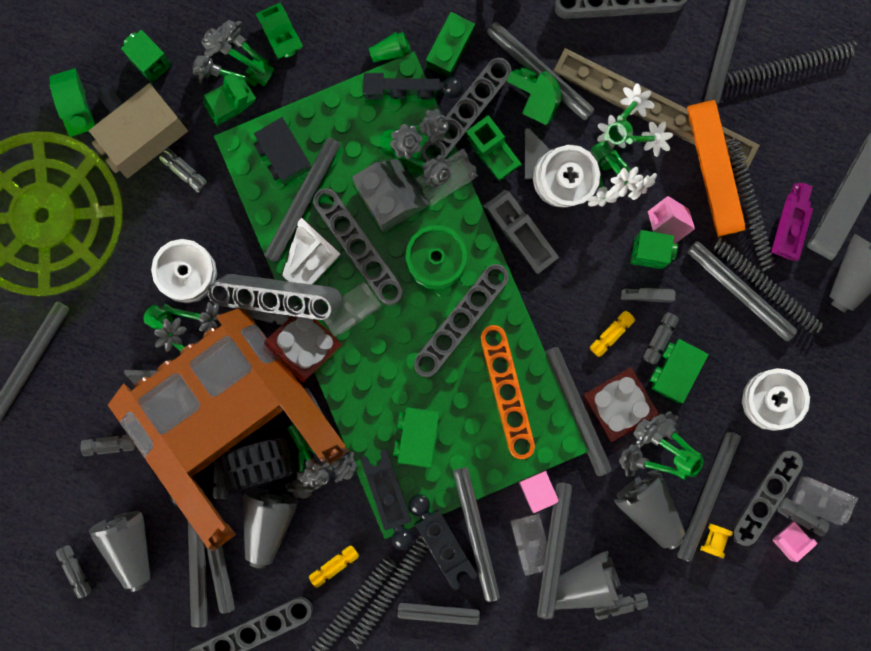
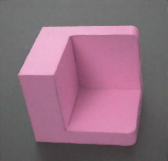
M669 196L648 211L653 232L674 235L673 243H677L695 229L690 210Z
M546 471L519 482L532 513L558 503V498Z
M794 521L772 539L791 561L798 562L817 545V542L814 539H810Z

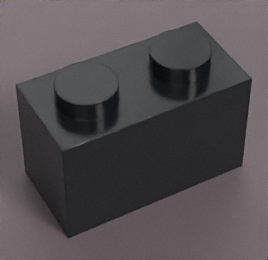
M283 117L254 133L257 141L253 145L261 158L266 155L271 165L267 166L275 181L281 179L285 185L311 169L310 162Z

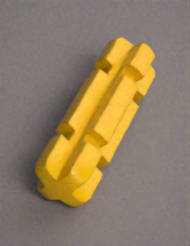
M624 311L617 318L618 321H614L602 333L600 340H596L590 346V350L596 356L601 357L608 350L607 347L612 346L626 331L625 328H629L635 322V318L631 313Z
M348 546L342 551L341 555H336L321 566V570L313 572L309 576V580L316 588L320 587L326 582L327 578H332L347 567V563L351 564L359 557L357 551L353 546Z

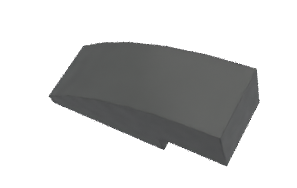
M501 191L483 205L496 225L536 274H539L559 258L528 214L524 213L509 191Z

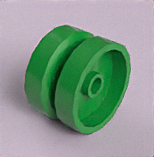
M431 225L421 228L412 236L407 245L406 264L409 274L417 284L427 289L441 290L452 286L461 278L466 268L467 250L464 241L456 231L446 226ZM438 252L441 253L440 261L435 262L431 259L432 253L435 255Z

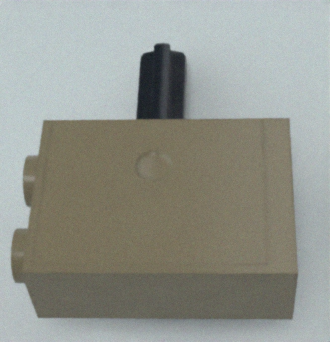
M150 83L125 103L122 102L109 85L99 88L97 96L111 114L89 130L96 139L92 144L101 155L106 153L109 156L105 161L115 173L121 171L127 179L188 132Z

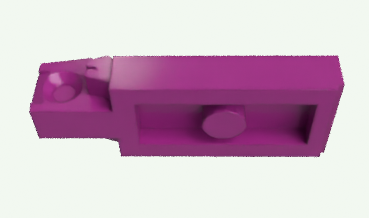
M794 183L791 193L785 201L772 253L792 261L799 260L813 208H810L811 202H809L812 186L805 183Z

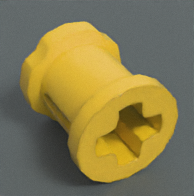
M709 524L710 532L705 546H701L700 550L724 559L725 554L723 551L728 537L732 536L733 532Z

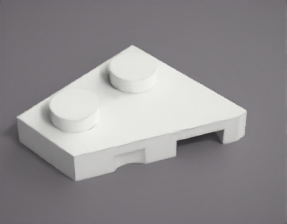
M301 218L298 221L297 231L282 276L289 282L314 285L341 254Z

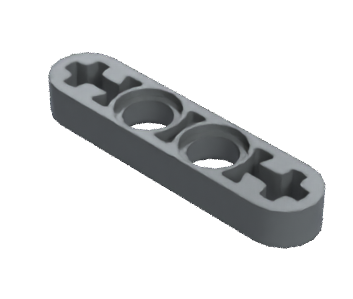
M784 451L775 459L733 526L732 537L738 544L750 546L758 540L802 469L803 460L798 453ZM792 456L794 458L793 463L796 466L794 469L788 468L784 474L789 476V479L786 480L783 476L775 474L776 469L782 472L786 464L783 462V459L791 458ZM773 478L778 479L782 484L781 491L776 495L771 494L767 489L768 482ZM757 502H763L767 506V513L762 518H758L753 514V506ZM748 515L751 520L759 522L760 525L759 527L752 525L749 533L752 534L751 538H744L742 541L740 539L742 534L738 531L740 528L746 529L750 521L745 520Z

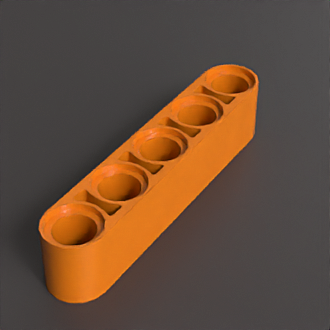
M715 100L687 106L717 236L720 237L744 231V218Z
M492 325L485 328L482 332L481 346L509 452L514 458L526 459L533 454L535 449L531 428L506 334L501 327ZM497 332L501 337L500 344L490 346L485 339L487 333ZM497 358L506 360L508 363L507 371L497 373L493 369V361ZM504 385L512 386L515 390L514 398L511 400L501 398L500 388ZM510 412H517L521 415L522 423L519 427L513 428L508 425L507 415ZM517 439H525L528 442L529 450L526 454L520 455L515 452L514 443Z

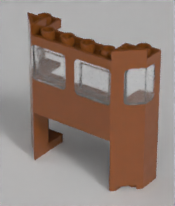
M235 309L216 316L222 324L219 328H211L203 335L204 339L197 344L193 343L186 346L180 352L181 355L175 360H168L161 364L157 369V373L150 378L144 377L139 380L134 386L135 389L131 390L123 383L108 404L113 414L201 540L211 551H215L236 534L230 525L226 524L193 476L282 411L286 412L323 464L329 463L331 465L349 452L348 448L245 309Z

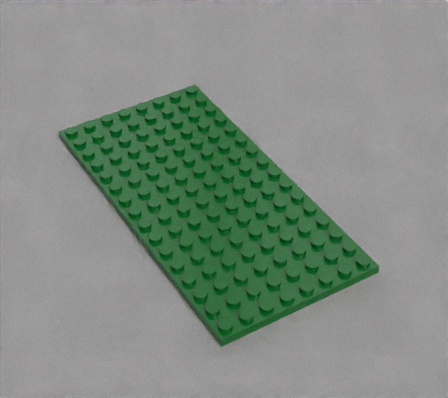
M415 51L405 55L404 58L395 59L365 72L383 73L384 78L426 79ZM364 73L217 134L214 137L264 255L309 171L285 185L281 179L275 181L267 166L271 165L266 155L261 158L253 145L257 141L254 133L283 117L310 162L311 167L327 138H332L340 143V148L316 193L321 189H331L337 194L400 283L403 297L395 306H386L380 302L318 214L313 196L302 219L341 254L314 285L337 289L342 295L343 302L342 306L328 318L323 320L312 319L313 323L317 324L333 340V345L326 352L324 358L318 364L312 366L344 444L349 450L348 453L351 451L354 453L353 458L358 466L356 472L383 536L387 539L393 535L394 530L393 528L384 530L360 457L366 456L371 465L378 466L382 462L381 450L387 448L411 518V522L404 524L405 529L415 527L414 523L421 519L420 516L413 515L408 507L410 499L417 494L425 495L429 499L430 513L438 509L442 515L462 506L453 473L458 468H468L477 500L588 452L456 146L445 157V159L450 161L451 176L445 184L438 185L436 189L424 183L426 176H424V171L421 167L401 158L430 206L384 234L356 191L352 176L375 162L399 159V157L394 156L393 152L385 151L381 147L380 136L385 130H397L402 124L408 127L420 125L423 122V118L426 117V111H434L435 109L440 111L435 97L430 100L418 99L417 95H406V99H391L390 95H384V100H366L363 95ZM447 130L446 134H444V137L447 139H452L449 130ZM419 131L417 133L422 136V142L419 145L422 147L429 137H426L424 133ZM426 150V156L429 159L436 160L437 154L435 151ZM418 152L414 153L413 157L417 158ZM329 196L323 197L319 202V206L322 209H330L334 205V199ZM340 219L335 224V229L339 232H345L350 227V222L347 219ZM431 225L446 226L456 231L463 239L467 250L466 268L461 278L452 286L441 290L427 289L417 284L409 274L406 264V249L412 236L421 228ZM297 228L278 262H273L266 258L275 280L287 281L282 275ZM356 241L351 246V252L356 255L362 254L366 249V244L361 241ZM439 252L436 255L432 253L431 259L435 262L440 261L442 255ZM373 263L367 267L366 273L370 277H377L381 274L382 267L379 264ZM499 264L505 267L509 275L505 288L433 377L423 378L419 376L415 371L414 361L420 351L490 265ZM493 271L488 274V280L493 285H499L503 282V276L500 272ZM387 286L383 289L382 295L387 300H393L397 297L398 290L393 286ZM474 293L470 298L471 303L476 307H481L486 303V297L482 293ZM459 314L454 317L453 323L457 328L463 329L469 325V319L466 315ZM291 316L292 321H296L298 318L296 316ZM492 325L501 327L506 334L531 428L535 449L533 454L526 459L514 458L509 452L481 346L482 332L485 328ZM492 331L485 336L486 342L490 346H497L501 342V337L497 332ZM440 336L436 340V346L440 350L445 351L451 348L452 341L447 336ZM429 357L422 358L419 362V368L423 372H431L435 367L434 361ZM497 358L493 361V369L497 373L507 371L508 363L506 360ZM504 385L500 388V396L504 400H511L515 396V390L510 385ZM406 407L439 412L431 468L398 463V457L393 456L395 441H401L403 431L402 429H397L400 412L405 413ZM510 412L507 415V423L513 428L519 427L522 423V417L517 412ZM517 439L514 443V450L517 454L524 455L529 450V444L525 439Z

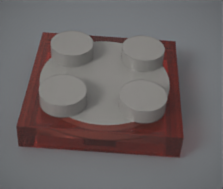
M296 316L289 318L264 342V345L303 383L342 346L317 319Z
M632 367L583 394L610 442L637 428V425L643 419L649 421L659 415Z

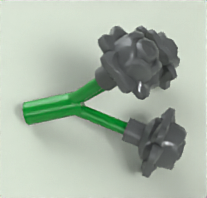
M293 424L287 428L298 447L299 470H296V478L285 484V488L292 493L293 497L308 498L314 490L327 484L329 475L333 472L332 467H334V481L336 483L342 479L348 480L352 478L358 467L354 461V453L352 451L331 465L329 463L319 464L316 459H312L309 451L315 452L296 426ZM304 456H305L306 461H307V462L305 463L307 469H305V470H304Z

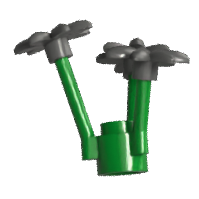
M208 302L207 313L202 312L201 314L172 308L167 304L162 308L152 305L145 312L144 323L155 329V335L160 337L155 343L156 347H161L165 344V350L168 352L173 345L181 352L185 347L182 345L179 335L184 334L187 328L179 327L181 319L176 318L173 321L171 314L199 320L202 323L199 331H205L206 333L211 328L217 327L215 322L219 321L216 316L220 315L217 314L219 304L216 303L212 306Z

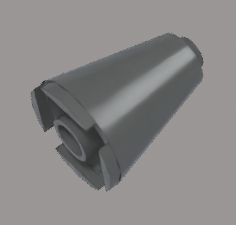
M856 234L853 235L849 242L829 297L834 299L831 304L844 313L847 309L854 311L871 294V243Z
M659 470L647 472L648 478L641 480L640 477H637L625 485L617 493L618 499H614V502L662 548L674 549L683 543L684 540L682 538L685 536V531L663 473Z
M264 488L245 490L243 495L245 559L250 562V566L266 568V565L273 563L298 507V499L292 495L278 491V495L270 494V489Z
M138 510L129 511L114 516V520L107 523L103 520L89 529L90 537L123 588L130 589L131 592L145 588L147 586L146 582L150 580V569L142 512Z
M608 551L601 552L560 575L555 610L618 607L624 604L623 594L617 595L616 592L618 586L621 585L611 557H608Z

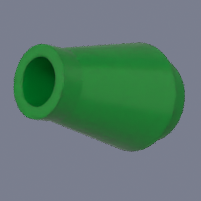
M395 32L376 45L369 47L374 63L404 58L405 54L411 53L410 45L404 32L399 34Z

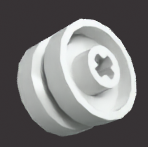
M565 145L550 150L539 158L534 167L533 183L535 191L544 202L554 207L565 208L584 203L594 195L599 186L600 171L598 163L589 151L580 146ZM563 173H567L568 179L563 177Z
M185 239L170 241L159 249L153 259L151 271L154 283L162 293L176 302L192 303L200 301L208 295L209 286L216 281L217 269L215 261L205 248L194 241ZM186 266L188 273L184 276L180 275L183 272L182 268Z
M779 368L758 373L750 379L743 390L742 397L744 412L749 420L761 429L773 431L793 427L803 420L809 409L810 402L807 385L801 377L790 370ZM773 395H776L778 397V403L776 405H774L775 401L772 400Z

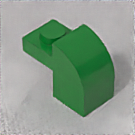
M280 2L256 14L277 59L292 56L303 47Z
M76 68L49 76L52 97L69 137L87 132L93 128L95 122L87 105L85 90Z
M525 68L511 71L507 82L531 93L522 114L545 125L550 124L561 102V89L557 80L547 71L540 73L538 79L535 78L536 74Z
M233 72L224 77L222 86L204 95L203 104L216 126L243 112L256 98L244 77L241 75L237 78Z
M489 115L466 131L467 139L472 148L499 182L521 167V162L505 143V136Z

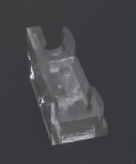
M464 149L447 158L450 161L451 176L445 184L438 185L434 189L431 185L424 183L426 178L424 174L416 178L418 186L431 206L477 177L476 168L469 162L468 155Z
M362 282L342 297V306L336 312L323 320L337 338L381 308V304L367 284Z
M801 476L791 501L795 502L794 506L800 505L821 518L843 526L844 523L847 524L858 498L807 476Z
M537 513L510 520L524 575L527 576L544 571L547 541L540 514Z

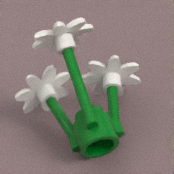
M638 83L635 84L633 91L630 88L624 87L623 91L627 97L623 98L620 103L629 106L617 117V121L610 115L608 125L598 124V128L605 133L600 135L597 141L604 142L608 140L612 149L615 144L625 148V141L628 144L647 142L644 150L653 148L656 157L660 155L661 148L669 151L670 146L665 140L672 138L673 134L669 132L664 133L666 129L665 122H661L658 128L654 122H650V132H643L642 136L632 135V126L626 120L628 115H632L638 110L641 116L645 117V108H654V103L646 100L650 97L651 91L641 93V87Z
M600 142L591 148L590 153L597 161L599 169L609 170L613 168L617 177L611 178V182L616 185L608 191L603 185L600 174L599 186L596 190L597 196H592L588 199L590 207L598 204L603 207L606 202L614 203L617 201L616 198L625 196L628 189L632 191L628 197L635 200L641 193H646L648 187L655 184L656 173L650 177L647 175L643 179L642 175H637L638 167H634L631 170L608 142Z

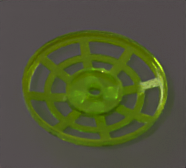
M53 132L18 134L0 142V155L11 148L32 143L34 159L19 163L8 169L5 173L0 171V192L4 188L13 196L9 211L0 213V224H9L16 236L6 248L0 241V268L9 262L22 270L39 272L38 288L15 285L1 277L0 287L27 296L61 294L75 289L90 280L111 257L122 228L123 207L121 194L108 166L94 151L83 143L71 137ZM44 142L66 145L81 152L86 158L77 169L61 161L46 159ZM94 165L101 170L109 183L114 205L99 207L95 191L85 178ZM35 168L36 183L21 189L11 180L18 174ZM46 168L61 170L71 177L62 188H59L54 184L47 183ZM79 184L88 196L90 208L75 209L70 195ZM46 208L49 211L48 220L44 223H38L35 219L36 212L39 209ZM115 216L111 240L104 254L98 259L88 249L97 234L99 218ZM81 219H91L89 232L83 243H81L71 234L75 222ZM64 242L74 251L67 258L50 263V248ZM27 244L39 249V264L24 262L14 255ZM79 258H82L91 267L84 275L74 281L50 288V272L68 267Z

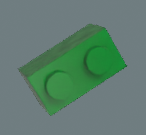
M450 12L426 59V67L447 78L451 77L475 32V24Z
M142 30L138 33L130 34L125 39L124 46L121 48L122 51L152 84L172 66L166 55Z
M641 230L634 239L631 264L664 269L676 258L678 244L673 243L674 235Z
M681 339L676 340L674 344L669 342L662 357L666 358L661 368L658 366L655 368L649 380L653 382L650 389L678 404H683L709 354Z
M406 407L405 413L400 412L397 429L403 430L401 441H395L393 453L394 457H398V463L431 468L439 412Z

